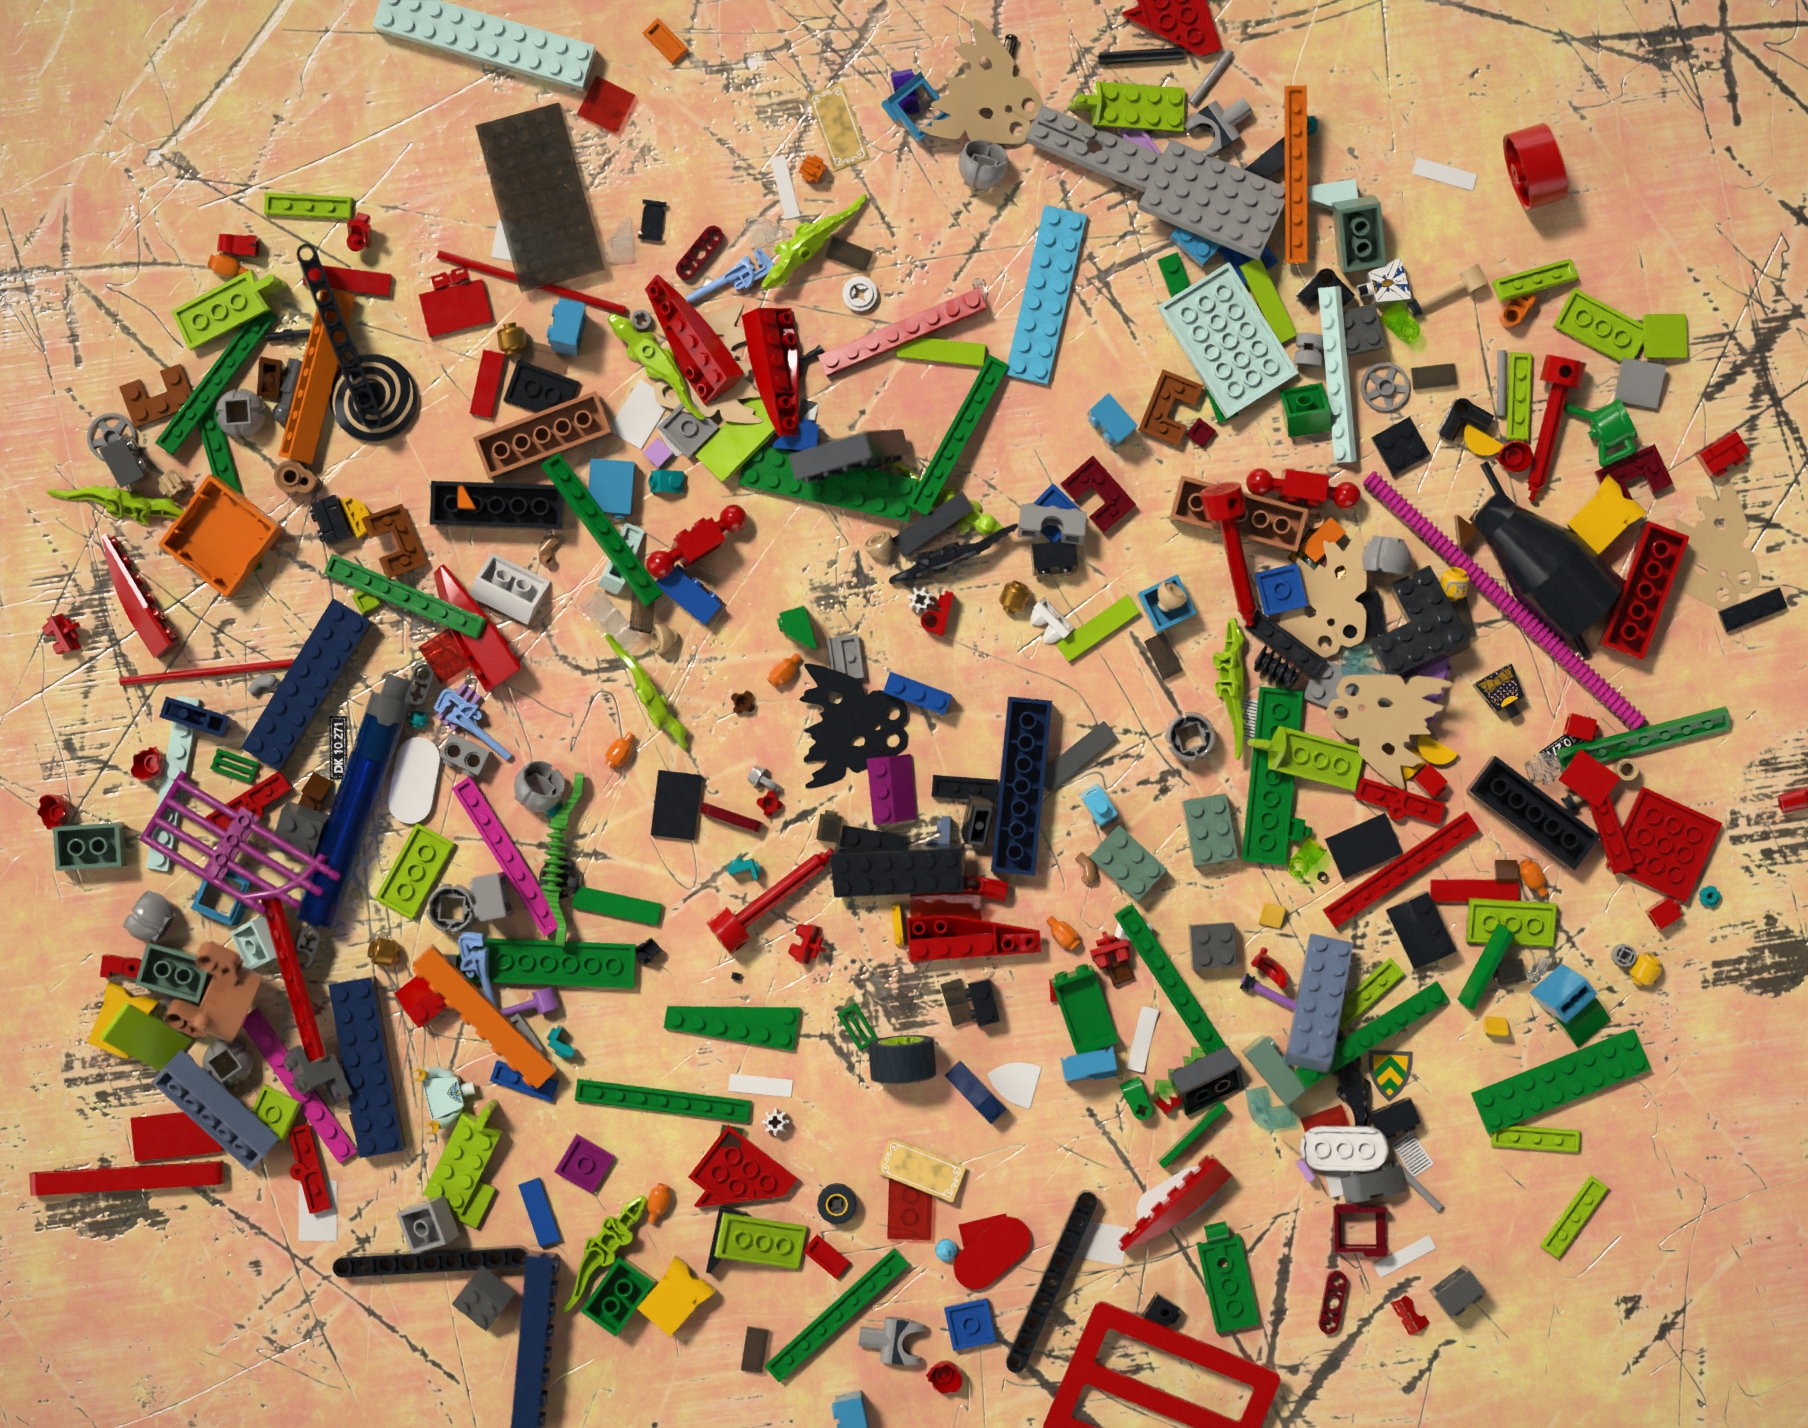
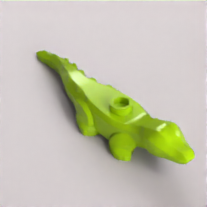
M863 193L845 210L821 219L814 224L804 222L797 225L795 228L796 235L789 242L782 241L775 246L774 252L779 254L781 258L769 270L763 280V289L767 291L775 286L785 284L793 269H796L810 259L824 245L831 232L836 231L841 224L844 225L847 220L853 217L855 212L865 202L867 195Z
M611 313L607 320L614 334L628 344L626 349L627 357L635 361L639 360L645 366V374L655 379H665L673 387L681 403L696 418L704 420L705 416L690 401L683 377L676 367L672 350L670 348L662 349L655 342V337L651 331L645 330L639 333L630 320Z
M886 463V465L901 472L905 477L918 479V484L921 481L912 470L904 465ZM942 488L930 512L957 495L954 488ZM973 500L969 501L975 510L955 522V526L962 533H968L972 526L981 534L989 536L1004 528L992 515L980 513V503Z
M93 485L92 487H82L79 490L73 489L72 491L47 490L48 495L60 499L94 500L106 506L107 513L117 518H121L123 515L132 517L135 522L141 525H149L151 516L179 518L185 511L178 508L171 498H145L137 491H126L117 487L109 488L108 486Z
M1230 618L1227 622L1224 652H1215L1212 661L1214 667L1218 669L1219 680H1216L1214 688L1217 696L1223 697L1234 730L1235 759L1239 760L1242 755L1245 734V720L1243 719L1245 713L1243 710L1245 669L1241 660V650L1243 649L1245 634L1238 628L1237 619Z
M605 633L604 636L611 648L631 670L636 683V687L633 689L641 703L646 707L647 714L653 725L658 730H661L663 726L671 733L681 749H687L688 744L685 740L687 728L668 713L666 707L669 704L664 695H658L655 686L650 681V677L635 658L630 656L621 647V644L616 642L612 635Z
M640 1195L626 1203L617 1218L609 1216L604 1219L602 1230L596 1237L587 1238L584 1256L577 1273L574 1292L569 1301L562 1307L561 1313L568 1312L578 1301L594 1270L598 1266L605 1267L615 1262V1252L619 1247L627 1245L632 1241L633 1234L629 1228L641 1218L647 1204L646 1197Z

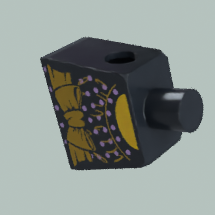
M1512 663L1472 684L1494 712L1504 708L1509 719L1521 713L1515 702L1524 696Z

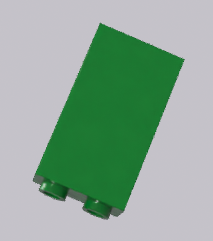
M1087 964L1075 967L1074 971L1069 973L1067 971L1059 972L1054 975V978L1050 979L1077 1055L1089 1053L1119 1042L1092 964L1089 966Z

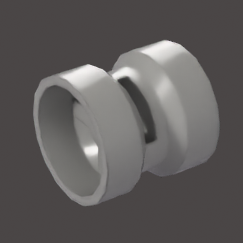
M1618 944L1611 950V959L1616 965L1627 967L1636 960V951L1629 945Z

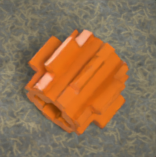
M807 155L799 169V173L803 174L802 178L812 183V181L818 183L827 165L823 163L824 160L820 157Z

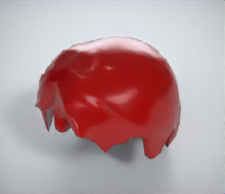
M1515 440L1503 445L1496 459L1500 465L1504 466L1506 471L1516 473L1525 471L1532 464L1533 452L1527 443Z
M156 746L153 748L149 747L148 750H142L133 757L131 775L138 780L146 782L157 780L165 770V760Z
M55 794L41 796L37 814L41 816L43 825L47 827V830H51L53 827H61L67 823L71 813L68 800L61 795Z
M947 1360L937 1362L926 1374L928 1382H931L933 1388L941 1394L959 1391L963 1382L960 1368L955 1363Z

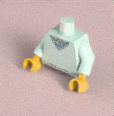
M439 1066L412 1069L414 1072H419V1077L412 1080L422 1081L431 1121L423 1125L427 1126L430 1124L432 1126V1131L427 1133V1135L434 1134L438 1129L452 1124L462 1114L463 1107L466 1106L465 1097L476 1094L474 1082L461 1084L459 1075L455 1076L448 1069Z

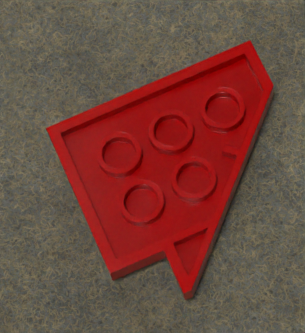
M1136 0L1138 7L1121 12L1122 17L1199 57L1221 51L1206 0Z
M729 1124L688 1176V1178L705 1190L694 1204L695 1207L784 1196L798 1178Z

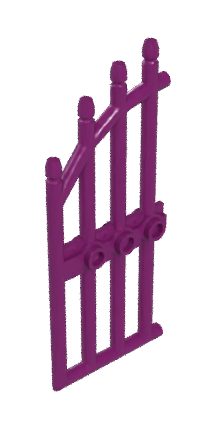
M182 770L139 838L141 842L261 914H265L267 908L256 900L276 897L287 904L289 903L293 908L299 909L301 902L296 898H292L287 893L300 886L308 891H312L317 896H322L324 890L308 880L317 870L326 876L329 875L333 880L338 881L341 877L337 871L324 864L327 857L319 854L315 859L257 824L260 819L259 816L242 806L237 812L187 782L186 778L189 774ZM182 788L232 818L233 821L227 831L174 800L179 789ZM171 807L222 838L216 849L211 848L163 819L167 809ZM156 827L163 828L209 856L210 859L204 869L152 838L151 836ZM253 831L310 866L299 875L247 844L246 840ZM240 850L292 881L276 887L234 862ZM231 869L264 889V891L243 893L223 881V878L228 870Z

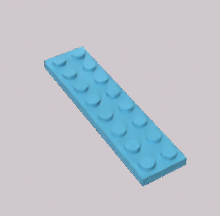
M1044 205L1008 359V367L1005 372L1006 376L1045 385L1048 384L1087 214Z

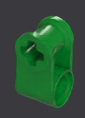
M1138 1076L1120 1084V1089L1135 1118L1139 1120L1149 1118L1152 1108L1140 1077ZM1139 1104H1142L1143 1107H1148L1145 1110L1146 1114L1143 1116L1141 1113H1136Z

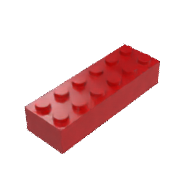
M1650 521L1643 523L1623 576L1625 581L1623 589L1612 605L1598 642L1599 646L1636 660L1644 659L1690 536Z

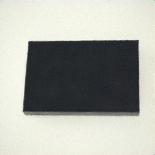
M518 360L503 401L538 413L574 399L580 382Z
M658 770L650 835L694 840L702 775Z
M1385 813L1324 839L1342 879L1403 853Z

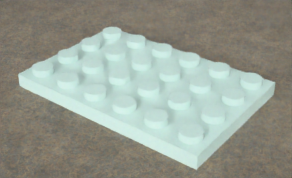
M1230 262L1156 307L1226 419L1299 373Z

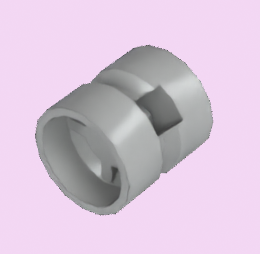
M1297 333L1296 347L1299 349L1295 352L1294 365L1313 368L1322 367L1323 354L1320 352L1323 349L1322 335ZM1306 346L1313 347V350H1306Z

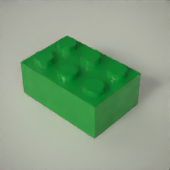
M620 1254L580 1312L616 1337L653 1286L656 1279Z

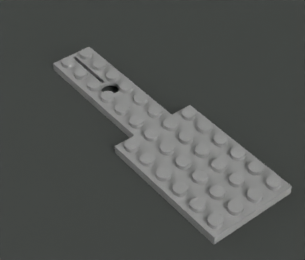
M1042 105L1025 139V142L1144 192L1138 205V210L1256 260L1260 259L1285 205L1284 186L1213 156H1206L1203 152L1170 139L1164 154L1161 155L1045 105ZM1091 141L1098 142L1102 146V151L1091 153L1087 150L1086 144Z

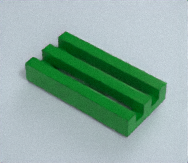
M217 748L210 769L253 783L259 762ZM222 754L253 765V768L249 769L221 759L220 756ZM221 763L250 773V777L229 771L217 765Z
M856 1003L837 1013V1016L859 1051L868 1047L871 1041L878 1039ZM851 1010H855L872 1039L868 1040ZM847 1013L848 1017L850 1018L853 1025L855 1026L858 1033L865 1042L864 1044H860L854 1032L843 1016L844 1014Z

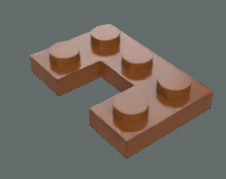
M177 364L160 371L167 392L149 399L140 379L119 386L134 428L177 413L192 394V390L182 364Z
M1162 369L1138 431L1179 447L1187 426L1167 418L1174 398L1195 406L1203 385Z
M403 504L362 518L370 539L389 533L397 552L379 558L387 579L428 564Z

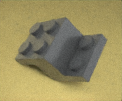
M300 1044L293 1047L283 1056L284 1066L288 1072H291L294 1078L292 1080L294 1088L297 1092L300 1091L302 1096L326 1086L325 1092L328 1099L336 1105L352 1094L334 1054L310 1064Z

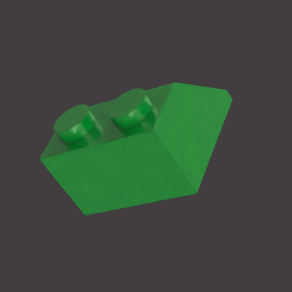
M1322 383L1279 390L1284 425L1288 437L1331 430V411Z
M805 606L779 613L780 618L776 620L781 632L785 631L786 636L812 650L818 649Z
M1596 997L1567 1023L1549 1013L1576 1047H1579L1611 1020Z

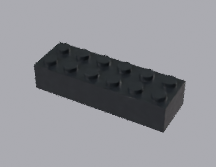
M431 481V526L564 531L565 498L555 485ZM459 486L466 488L477 510H463L458 507Z
M1497 756L1490 757L1465 790L1569 870L1575 871L1601 836Z
M965 843L835 849L830 854L834 898L965 891L968 887Z

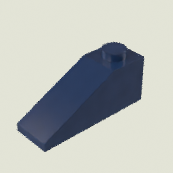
M167 696L159 715L160 718L224 739L232 720L230 716Z
M961 1060L944 1075L990 1124L1007 1109Z

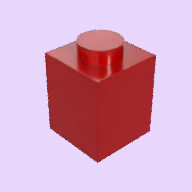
M1568 713L1562 735L1592 741L1593 737L1596 738L1599 725H1596L1597 719Z
M1426 763L1411 778L1429 797L1434 795L1440 796L1446 790L1444 785L1448 782L1430 763Z
M1665 897L1645 910L1646 915L1657 930H1662L1683 916L1680 912L1682 909L1675 898L1671 899V897Z

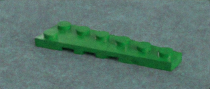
M667 1006L663 1028L793 1051L800 1007Z

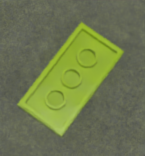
M1573 288L1552 326L1621 363L1622 357L1635 359L1644 343L1642 323L1576 288Z
M751 397L743 406L754 409L753 415L761 418L762 422L749 424L727 421L694 454L723 484L776 433L760 397Z
M417 822L375 900L414 920L456 843Z
M1469 898L1465 941L1470 943H1488L1497 924L1500 923L1515 933L1510 945L1554 947L1557 903Z
M128 1002L123 1004L100 1035L102 1041L159 1071L180 1050L184 1051L192 1040L189 1035L171 1028L165 1022Z
M723 1213L715 1257L799 1269L807 1226Z

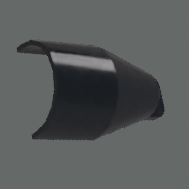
M1493 494L1473 516V525L1484 536L1512 589L1514 597L1529 609L1536 618L1540 619L1539 621L1543 622L1544 626L1550 629V632H1554V636H1558L1560 641H1569L1592 626L1609 609L1623 589L1625 583L1623 578L1577 533L1515 504L1505 494Z

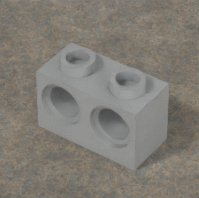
M450 732L439 756L444 758L442 761L444 764L453 768L455 765L463 768V773L474 777L475 774H482L492 752ZM453 745H457L460 748V754L455 758L449 753ZM474 754L480 758V763L477 767H472L469 764V758Z

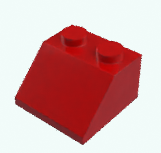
M415 976L394 994L404 1011L419 1029L448 1006L444 1002L446 998L441 993L438 995L434 993L428 986L430 983L425 978L421 979Z

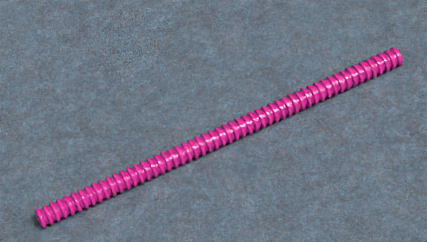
M1377 471L1372 472L1364 480L1363 486H1367L1368 491H1373V495H1377L1379 501H1384L1383 504H1387L1388 509L1393 510V514L1397 513L1399 515L1398 518H1402L1404 524L1408 523V527H1412L1414 533L1418 532V536H1422L1424 542L1428 541V545L1433 546L1434 551H1439L1438 554L1440 556L1443 555L1444 560H1449L1450 565L1453 564L1454 567L1465 570L1470 578V583L1473 582L1474 587L1479 588V592L1483 591L1485 593L1484 596H1488L1490 602L1494 601V605H1498L1500 611L1504 610V614L1509 615L1510 620H1515L1514 623L1516 625L1519 624V628L1525 630L1524 633H1529V637L1535 639L1534 642H1539V646L1541 648L1544 647L1545 652L1549 651L1550 656H1554L1555 661H1560V665H1564L1566 671L1570 670V674L1575 675L1576 680L1580 679V683L1585 684L1586 689H1591L1590 692L1592 694L1595 693V697L1601 699L1600 702H1605V706L1610 707L1611 712L1615 711V715L1617 717L1620 716L1621 721L1625 720L1626 725L1631 726V730H1636L1641 726L1646 716L1641 715L1640 710H1635L1636 707L1634 705L1631 706V702L1625 700L1626 697H1621V693L1616 692L1615 687L1611 688L1610 683H1606L1605 678L1601 679L1600 674H1596L1594 668L1590 669V665H1586L1584 659L1580 660V656L1575 655L1574 650H1569L1570 647L1565 646L1564 641H1559L1560 638L1558 636L1555 637V633L1550 632L1548 627L1545 628V624L1539 622L1540 619H1535L1534 614L1529 613V609L1525 610L1524 605H1520L1518 599L1514 600V596H1510L1508 590L1504 591V587L1499 586L1498 581H1493L1494 578L1489 577V573H1485L1482 567L1479 568V564L1473 562L1474 559H1469V555L1467 553L1464 554L1463 549L1459 550L1458 545L1453 544V540L1449 541L1448 536H1444L1442 530L1439 532L1437 530L1438 527H1434L1432 521L1428 522V518H1424L1422 512H1417L1418 509H1414L1412 507L1413 504L1407 502L1408 499H1403V495H1399L1397 489L1393 490V486L1388 485L1387 480L1383 481V477L1381 475L1378 476Z

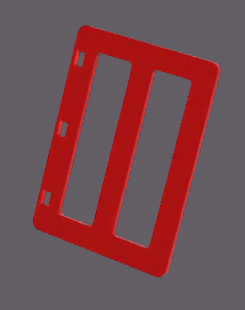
M1099 1301L1091 1311L1046 1416L1043 1428H1098L1071 1415L1081 1390L1086 1384L1194 1428H1261L1279 1387L1280 1375L1274 1370L1105 1301ZM1109 1329H1113L1252 1386L1254 1389L1241 1419L1234 1420L1097 1364L1095 1358L1106 1332Z

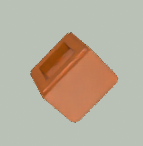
M459 486L458 507L463 510H477L466 488Z

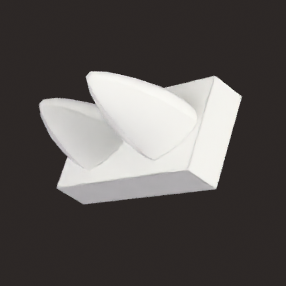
M1045 597L1033 607L1031 625L1049 623L1043 637L1044 644L1064 639L1074 629Z

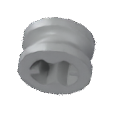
M637 310L633 313L631 322L636 329L645 330L651 325V317L647 311ZM641 314L646 315L645 320L647 323L645 325L641 323L642 326L637 325L636 317L638 315L641 317Z

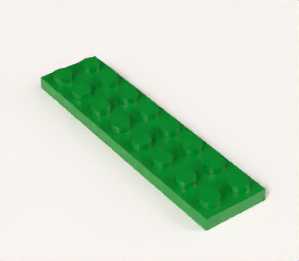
M764 445L742 467L739 480L740 486L908 523L912 509L908 508L907 504L918 485V479L874 469L845 471L846 474L835 477L829 476L826 477V480L820 482L804 483L803 480L795 481L789 455L796 452Z
M1259 687L1254 739L1271 741L1278 726L1299 731L1303 691H1285L1279 688ZM1257 748L1252 750L1241 861L1285 865L1295 776L1268 769V751Z
M486 938L483 946L471 948L472 951L474 948L482 949L483 947H488L490 982L634 988L636 944L566 941L565 947L556 946V941ZM460 953L459 970L471 982H481V979L476 973L472 978H470L466 975V971H462L460 969L462 962V957Z
M1633 1028L1471 1093V1096L1485 1130L1489 1134L1648 1071L1651 1068Z

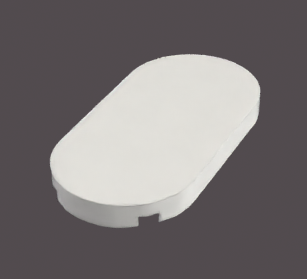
M414 737L406 740L399 747L396 755L388 806L391 814L403 823H417L423 820L432 809L441 757L439 756L440 752L437 746L427 738Z
M1316 1126L1308 1130L1300 1142V1154L1303 1160L1316 1170L1372 1171L1382 1165L1387 1158L1388 1142L1379 1130L1369 1126Z
M1199 1166L1186 1167L1146 1191L1137 1203V1219L1139 1220L1143 1216L1147 1218L1152 1213L1150 1209L1158 1201L1162 1203L1168 1197L1166 1195L1167 1192L1174 1186L1178 1188L1184 1182L1182 1178L1190 1170L1194 1172ZM1217 1191L1197 1210L1178 1224L1208 1207L1214 1201Z

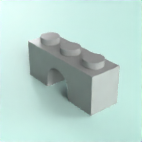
M1035 503L1021 504L1017 537L1039 539L1040 531L1044 526L1054 525L1061 531V542L1083 545L1087 512H1082L1080 509L1075 508L1066 510L1060 509L1057 506L1043 507Z

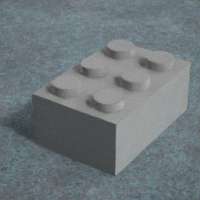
M504 872L472 878L469 888L471 896L475 895L476 904H473L475 917H479L480 921L513 914L506 874Z

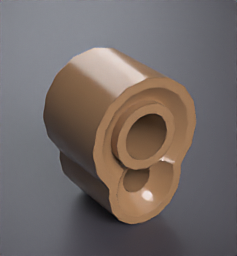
M283 461L274 471L275 484L280 490L288 494L296 495L302 493L309 495L313 494L319 487L318 477L297 461Z

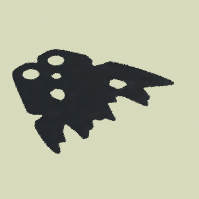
M808 663L804 665L817 684V687L805 690L804 696L799 700L805 703L817 704L824 708V711L819 713L823 720L804 729L816 741L809 748V753L804 757V762L827 761L821 769L812 773L814 779L805 785L806 788H816L837 782L845 776L846 767L855 773H859L868 769L867 758L894 756L906 748L907 732L901 726L907 721V706L902 700L883 693L882 690H873L870 694L865 695L862 682L852 676L820 665ZM829 693H839L843 698L838 704L831 703ZM896 706L899 709L900 715L897 719L891 720L886 716L888 707ZM877 722L880 724L881 727L879 730L873 729L874 723ZM895 733L899 736L900 741L897 746L891 747L887 745L886 737L888 734ZM858 735H862L865 738L864 745H851L852 738Z

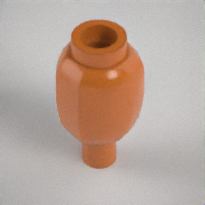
M222 253L216 254V256L211 254L207 267L211 268L215 274L229 278L248 271V269L240 267L236 259Z
M795 653L791 658L780 660L769 671L768 682L775 688L778 685H784L796 672V664L802 659L801 656Z
M628 731L624 738L615 740L605 754L606 761L604 763L614 770L624 765L631 754V742L635 735Z
M1531 858L1520 862V875L1525 884L1530 889L1537 890L1540 897L1545 896L1548 891L1544 886L1545 875L1540 865L1536 861H1532Z
M1053 916L1046 920L1051 927L1052 937L1063 949L1069 948L1073 951L1081 943L1078 940L1079 934L1067 922L1057 921Z
M658 1183L657 1187L651 1190L647 1201V1209L650 1213L647 1220L649 1223L656 1224L658 1216L664 1214L671 1199L670 1186Z

